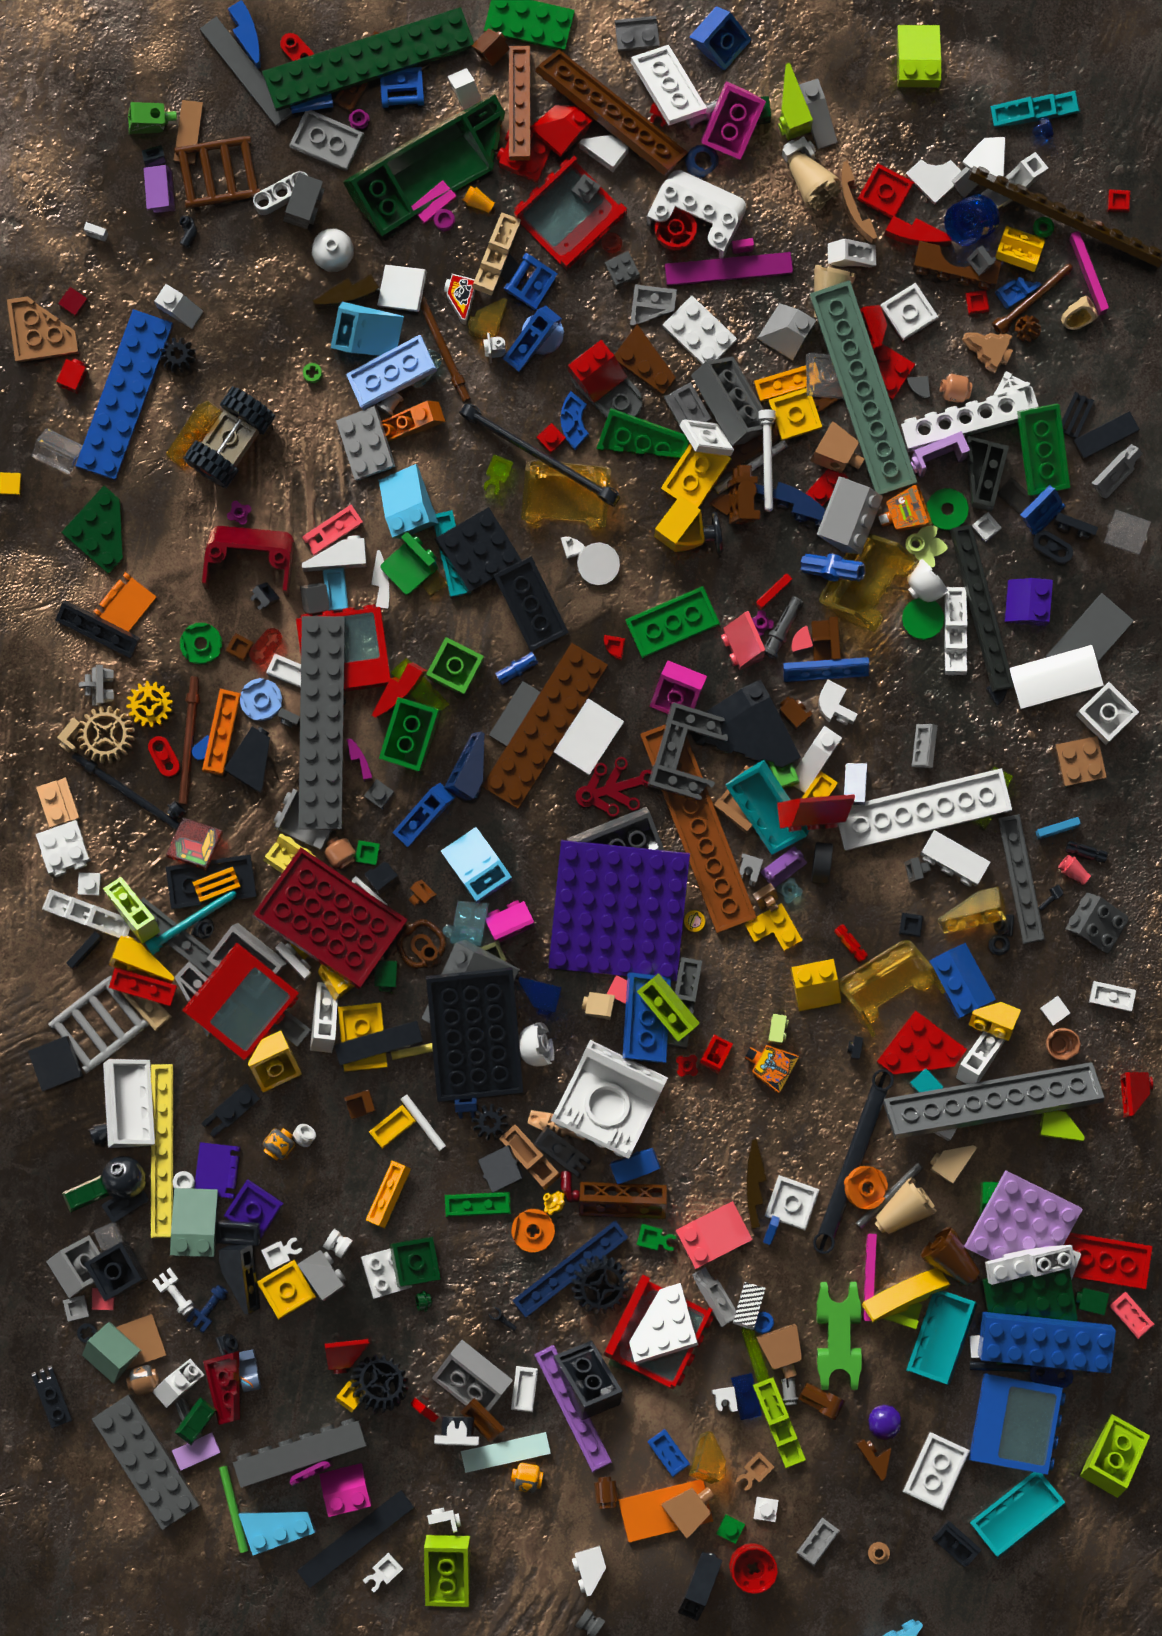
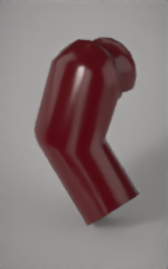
M561 1172V1190L566 1200L570 1203L572 1201L578 1202L580 1200V1193L578 1190L572 1191L571 1172Z

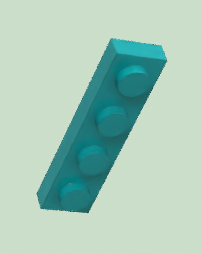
M453 510L435 514L438 524L434 525L437 537L456 526ZM440 550L450 598L471 594V592L467 593Z

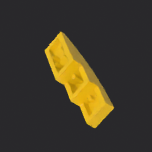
M934 1268L882 1291L864 1301L862 1306L872 1322L906 1311L910 1305L927 1300L931 1294L947 1289L950 1283L943 1272Z

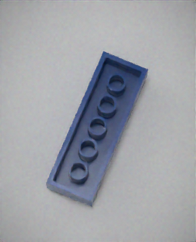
M983 1312L978 1356L983 1361L1111 1373L1116 1330L1112 1325Z

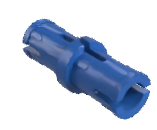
M530 652L517 661L513 660L511 665L496 672L495 675L501 685L517 675L520 677L523 675L522 672L539 663L534 654Z

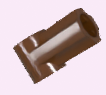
M806 1383L799 1397V1400L818 1409V1412L833 1420H836L845 1403L843 1399L829 1392L826 1393L809 1383Z

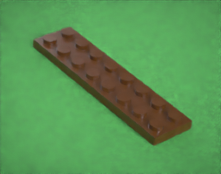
M558 49L536 68L535 72L543 80L550 83L561 94L565 95L576 106L580 107L592 119L600 123L607 131L615 135L663 175L668 174L688 155L685 149L561 50Z
M571 643L485 780L482 788L519 809L553 755L557 745L605 672L608 664Z

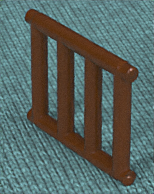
M250 136L174 148L176 155H179L187 197L185 208L254 198L260 192V189L257 188L249 143H251ZM241 145L249 190L237 192L228 147ZM220 149L228 188L227 194L216 195L208 156L209 150ZM199 152L208 197L195 199L187 154Z

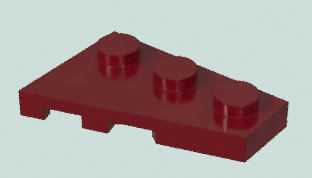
M239 1351L203 1361L214 1408L217 1410L218 1424L239 1420Z

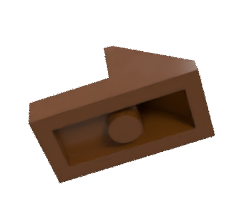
M862 1439L856 1445L881 1481L886 1478L891 1448L875 1456L874 1453L877 1450L871 1441L866 1442L865 1439Z

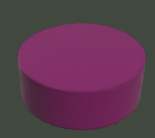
M448 209L437 211L434 216L436 228L441 231L452 229L455 224L454 214Z

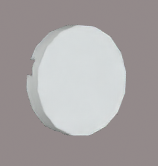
M598 542L586 546L581 551L577 566L583 579L591 584L602 585L615 578L619 571L620 561L618 554L611 546Z

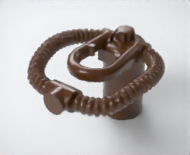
M420 919V921L417 920L413 924L408 922L403 926L402 933L396 939V947L403 962L409 965V967L414 969L432 968L440 964L447 941L444 934H442L443 932L434 923ZM417 927H430L438 936L440 947L437 949L427 935L418 934L414 936L411 940V949L422 960L421 963H415L406 956L402 941L405 936L410 935ZM418 939H425L428 944L421 951H418L415 947V942Z

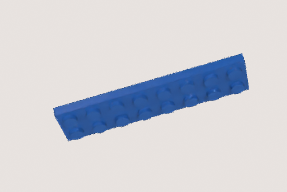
M134 309L132 310L76 462V468L114 481L117 480L160 363V357L162 356L160 349L165 348L164 343L168 341L171 333L172 322Z

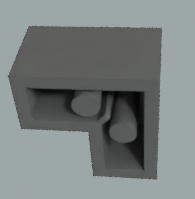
M301 173L298 174L285 211L284 222L304 229H308L309 224H314L318 211L315 204L317 200H322L325 191L324 188H321L323 181Z

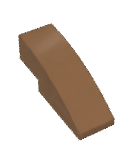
M516 1124L499 1138L505 1146L510 1145L514 1156L544 1190L561 1176Z

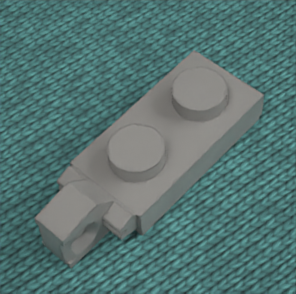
M1131 444L1092 482L1101 497L1108 498L1133 472L1135 461L1143 454L1138 447Z
M706 1267L692 1274L700 1292L709 1307L713 1309L712 1312L721 1327L733 1321L736 1309L719 1280H715L710 1276Z

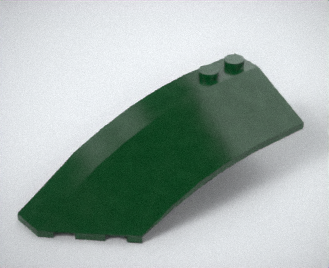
M494 94L411 139L343 181V184L358 208L378 234L383 236L429 207L433 201L444 195L446 192L415 210L411 207L442 180L448 185L449 190L454 192L492 171L494 165L493 158L498 147L501 134L499 132L501 123L504 121L505 111Z

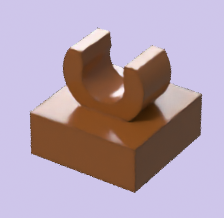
M421 879L410 888L414 894L409 898V901L415 906L421 901L424 903L431 901L437 894Z

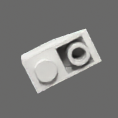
M189 1359L166 1377L154 1389L153 1393L167 1408L200 1380L204 1374Z
M600 1546L575 1553L576 1558L572 1559L575 1572L580 1571L582 1577L581 1580H578L581 1593L586 1592L587 1596L592 1595L606 1569Z

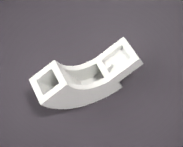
M1034 152L1022 160L1005 178L1014 185L1021 184L1028 189L1046 172L1048 167L1038 154ZM990 189L985 190L979 196L992 213L1013 201Z

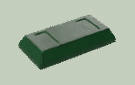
M102 1175L62 1193L70 1213L109 1196L102 1184Z
M200 1397L174 1433L192 1446L217 1410Z

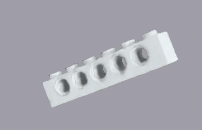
M1016 389L1007 392L1006 396L998 397V395L987 397L984 402L971 401L965 404L966 407L957 408V406L945 409L944 413L937 414V412H931L924 415L925 418L917 420L916 417L904 420V423L901 424V431L907 452L914 451L960 431L966 437L1017 423V411L1029 409L1025 391L1019 392ZM1003 404H1009L1012 407V411L1004 413L1000 407ZM986 409L992 415L989 418H983L980 412ZM962 415H967L971 418V422L963 424L959 418ZM941 421H948L951 426L949 429L943 430L939 427V423ZM926 426L930 429V433L921 435L918 429Z

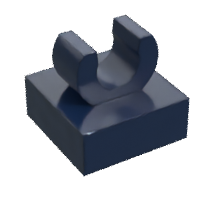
M477 1098L455 1100V1112H458L460 1119L463 1118V1112H470L471 1118H474L475 1111H477Z

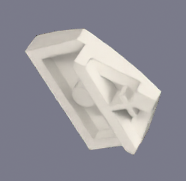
M1005 137L984 138L963 160V164L970 169L973 166H981L988 169L995 176H1004Z
M1006 371L994 395L1002 397L1006 396L1007 392L1018 389L1019 392L1025 391L1029 409L1039 407L1030 383L1024 382ZM1003 404L1000 407L1004 413L1012 411V407L1009 404Z

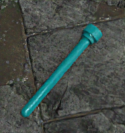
M233 890L227 892L162 935L154 936L146 941L145 944L152 955L160 951L163 943L234 899L236 892Z

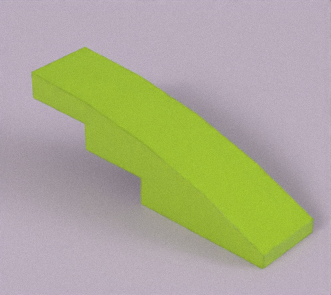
M772 1377L754 1384V1390L785 1468L806 1461L774 1378Z

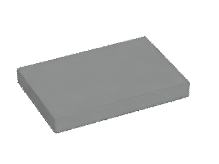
M310 110L305 111L289 146L292 149L347 172L364 137V133Z

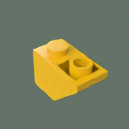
M999 1002L974 1010L969 1025L979 1031H985L999 1039L1009 1041L1021 1010Z

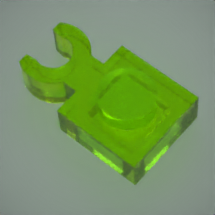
M493 455L486 472V476L491 478L484 483V491H487L489 485H494L496 487L494 495H497L500 491L499 482L506 483L514 463Z

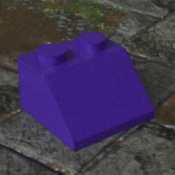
M1038 578L1008 580L1005 622L1047 626L1050 622L1053 580Z

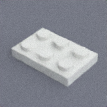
M693 296L662 325L701 364L706 361L719 359L737 341V338Z

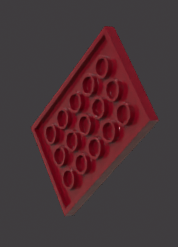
M301 847L252 915L260 923L358 989L361 988L408 920Z

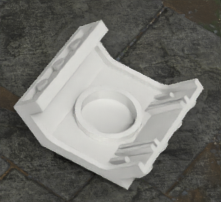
M590 1040L551 1121L560 1128H567L573 1131L578 1137L593 1141L599 1147H606L612 1150L619 1157L629 1159L668 1077L633 1060L622 1059L623 1055Z

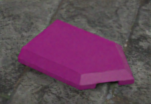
M324 1460L293 1475L290 1484L292 1486L333 1467V1463Z

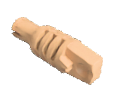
M531 1110L528 1124L542 1131L545 1127H548L561 1137L568 1135L582 1141L585 1140V1138L578 1137L567 1128L558 1127L551 1121L552 1113Z

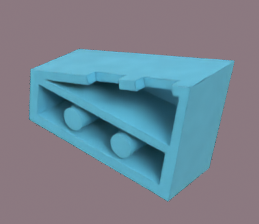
M309 1511L239 1513L252 1555L316 1533Z

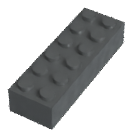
M132 1395L125 1396L92 1418V1421L162 1530L201 1505Z
M355 1418L342 1421L341 1427L335 1428L333 1424L321 1428L320 1434L314 1435L312 1431L300 1435L299 1441L293 1442L291 1438L279 1442L278 1448L272 1449L270 1445L258 1449L257 1455L252 1456L251 1452L237 1456L238 1461L233 1462L240 1487L242 1488L368 1446L361 1421H355Z

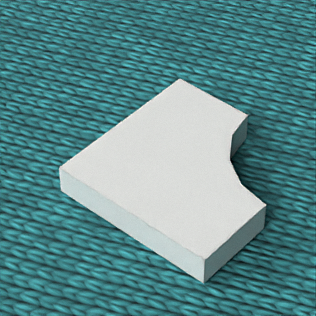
M920 160L905 176L913 181L914 185L935 205L954 187L951 181L961 170L951 160L937 166Z

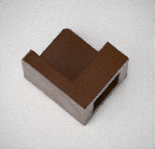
M369 1090L344 1097L352 1119L376 1112Z

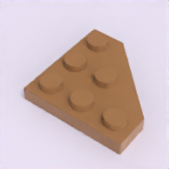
M28 296L7 299L16 363L79 354L77 335L72 328L65 325Z

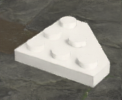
M681 1283L659 1290L629 1343L636 1365L698 1345Z

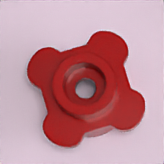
M680 1055L677 1057L676 1062L679 1068L677 1074L680 1077L689 1074L692 1076L697 1075V1057L695 1055H690L689 1057Z

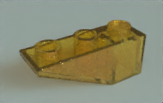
M208 400L198 404L166 455L183 467L186 464L183 457L193 442L203 441L222 411Z
M999 887L977 891L938 918L943 932H955L965 928H973L1005 920L1006 913L1003 895Z

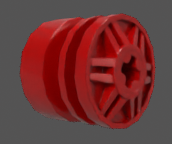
M755 1543L744 1544L737 1548L729 1562L730 1574L736 1585L743 1591L752 1594L768 1590L775 1582L778 1574L777 1563L770 1551L764 1546ZM756 1562L755 1565L758 1569L749 1572L750 1569L747 1565Z

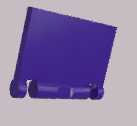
M200 1142L194 1188L218 1189V1197L234 1199L235 1194L226 1193L227 1188H236L239 1156H231V1150L240 1151L241 1147Z

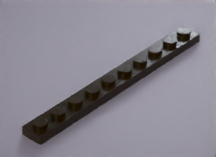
M973 166L970 171L968 180L1158 268L1162 264V251L1157 247H1148L1135 237H1126L1118 229L1112 228L1111 230L1098 220L1094 219L1092 221L1085 218L1083 213L1070 211L1062 203H1053L1040 193L1034 194L1029 192L1025 186L1021 184L1014 185L1004 176H995L984 167Z

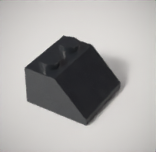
M128 1241L120 1242L84 1263L104 1301L112 1299L148 1280Z

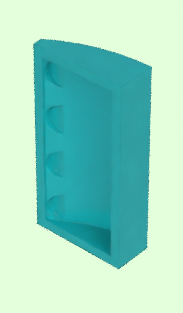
M764 760L747 769L725 785L771 854L788 847L808 835L810 830H807V826L801 827V831L789 832L788 828H780L777 803L789 801L790 798Z
M943 1290L932 1294L907 1371L950 1386L978 1303Z
M1033 1472L973 1519L970 1524L997 1559H999L1064 1508L1066 1502L1043 1474Z

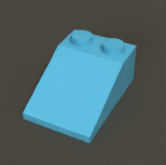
M417 464L379 480L385 519L392 538L401 539V536L406 532L412 535L438 524Z

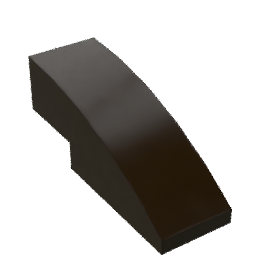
M371 274L353 285L347 278L312 301L316 309L339 308L342 302L358 304L378 295L380 288Z

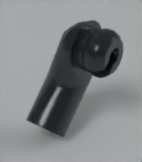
M184 215L179 220L184 231V235L179 243L189 248L197 234V228L194 220Z

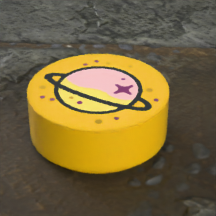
M694 910L685 915L684 926L688 931L695 933L704 928L705 917L701 912Z

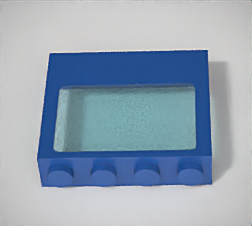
M983 1374L969 1460L1048 1475V1472L1052 1471L1054 1466V1458L1051 1457L1052 1449H1056L1058 1443V1436H1055L1056 1427L1060 1428L1062 1415L1059 1414V1408L1064 1405L1065 1393H1062L1063 1388Z

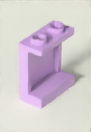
M962 431L914 450L911 458L914 474L918 473L919 478L923 477L927 469L925 462L954 451L958 462L967 459L970 449Z

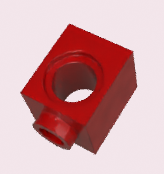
M66 359L56 383L59 387L78 394L88 370L82 361Z

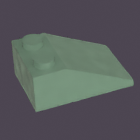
M174 1188L170 1255L214 1257L216 1255L218 1189Z

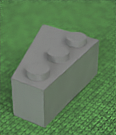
M190 962L175 976L188 1002L208 979ZM228 998L211 1019V1024L219 1029L238 1006ZM202 1027L206 1036L210 1038L212 1034Z

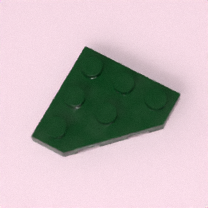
M103 486L61 533L110 575L124 560L121 501L107 487Z

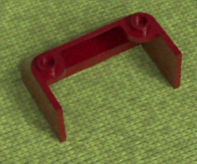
M229 526L214 527L209 534L205 549L202 575L204 589H209L212 563H221L226 558L227 549L269 553L271 566L275 569L285 570L283 593L289 597L295 544L292 535L283 531Z

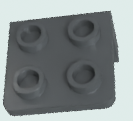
M1086 893L1081 899L1074 915L1069 919L1065 929L1072 934L1085 938L1101 951L1109 953L1127 924L1128 916L1102 897Z

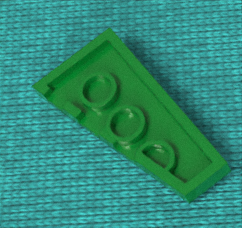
M610 408L596 449H611L621 452L631 451L640 454L650 453L681 458L686 451L689 440L685 434Z

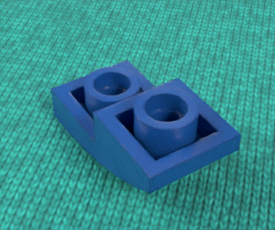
M654 1148L633 1153L629 1159L623 1158L610 1163L617 1184L641 1177L661 1168Z

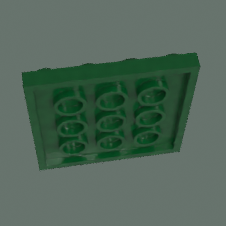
M1070 1268L1036 1277L1029 1275L993 1285L988 1283V1278L982 1279L988 1312L1078 1321ZM996 1362L997 1365L1007 1364L1003 1362Z

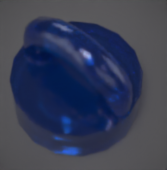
M1047 117L1039 119V125L1032 131L1034 136L1043 135L1045 139L1051 138L1054 135L1052 125Z

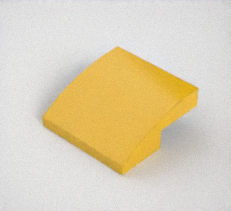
M1006 226L995 257L998 260L1035 272L1046 239Z

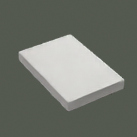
M587 699L555 748L554 753L590 775L624 721L592 700Z
M929 1432L903 1492L943 1510L970 1450Z

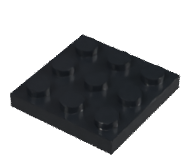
M489 507L434 539L467 593L494 579L493 574L522 560Z

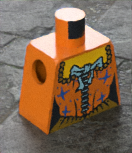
M769 1045L765 1046L762 1053L750 1047L745 1056V1059L756 1064L751 1073L778 1094L799 1058L795 1054Z

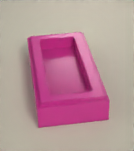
M443 180L411 206L415 210L446 192L433 201L429 207L416 214L424 224L431 220L437 211L444 209L457 198Z

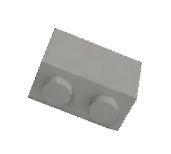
M87 1236L60 1250L46 1262L70 1298L94 1284L84 1263L101 1253L91 1237Z

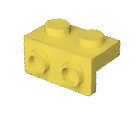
M280 834L263 861L283 873L301 846L295 843L291 837ZM303 848L304 850L313 855V853L310 850Z

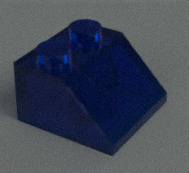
M519 977V986L534 1011L538 1012V1016L550 1018L551 1015L556 1016L562 987Z

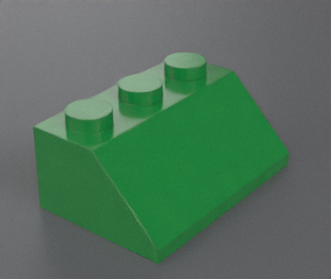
M398 697L379 759L416 771H423L442 710Z

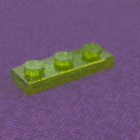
M405 658L391 671V674L400 679L407 664L411 662ZM425 677L411 694L417 702L441 709L442 712L450 705Z

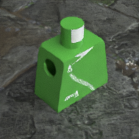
M130 103L128 111L129 134L163 132L165 124H177L176 111H164L163 103Z

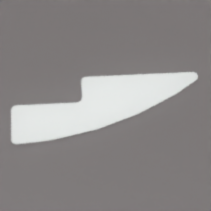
M378 550L371 584L379 586L376 607L388 609L389 580L388 576L380 568L384 559L380 550Z

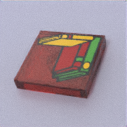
M182 818L166 855L168 858L207 870L223 832L222 830Z

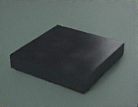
M64 1036L28 1051L42 1091H47L83 1076L69 1036Z

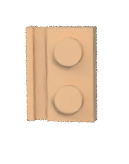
M66 777L36 787L50 828L80 819Z

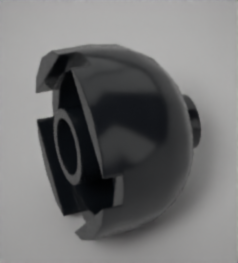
M119 1156L110 1160L104 1167L102 1184L108 1194L116 1200L133 1199L145 1187L146 1172L137 1160L128 1156Z

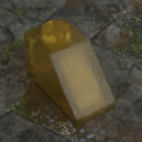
M503 298L476 311L475 317H470L467 327L470 329V336L485 340L488 339L487 333H489L490 338L497 337L508 306V299Z
M707 1431L699 1436L689 1475L714 1484L721 1481L725 1476L726 1459L713 1432Z

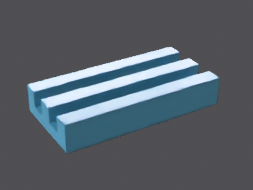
M1079 817L1037 829L1035 833L1037 839L1040 840L1078 828L1081 823Z

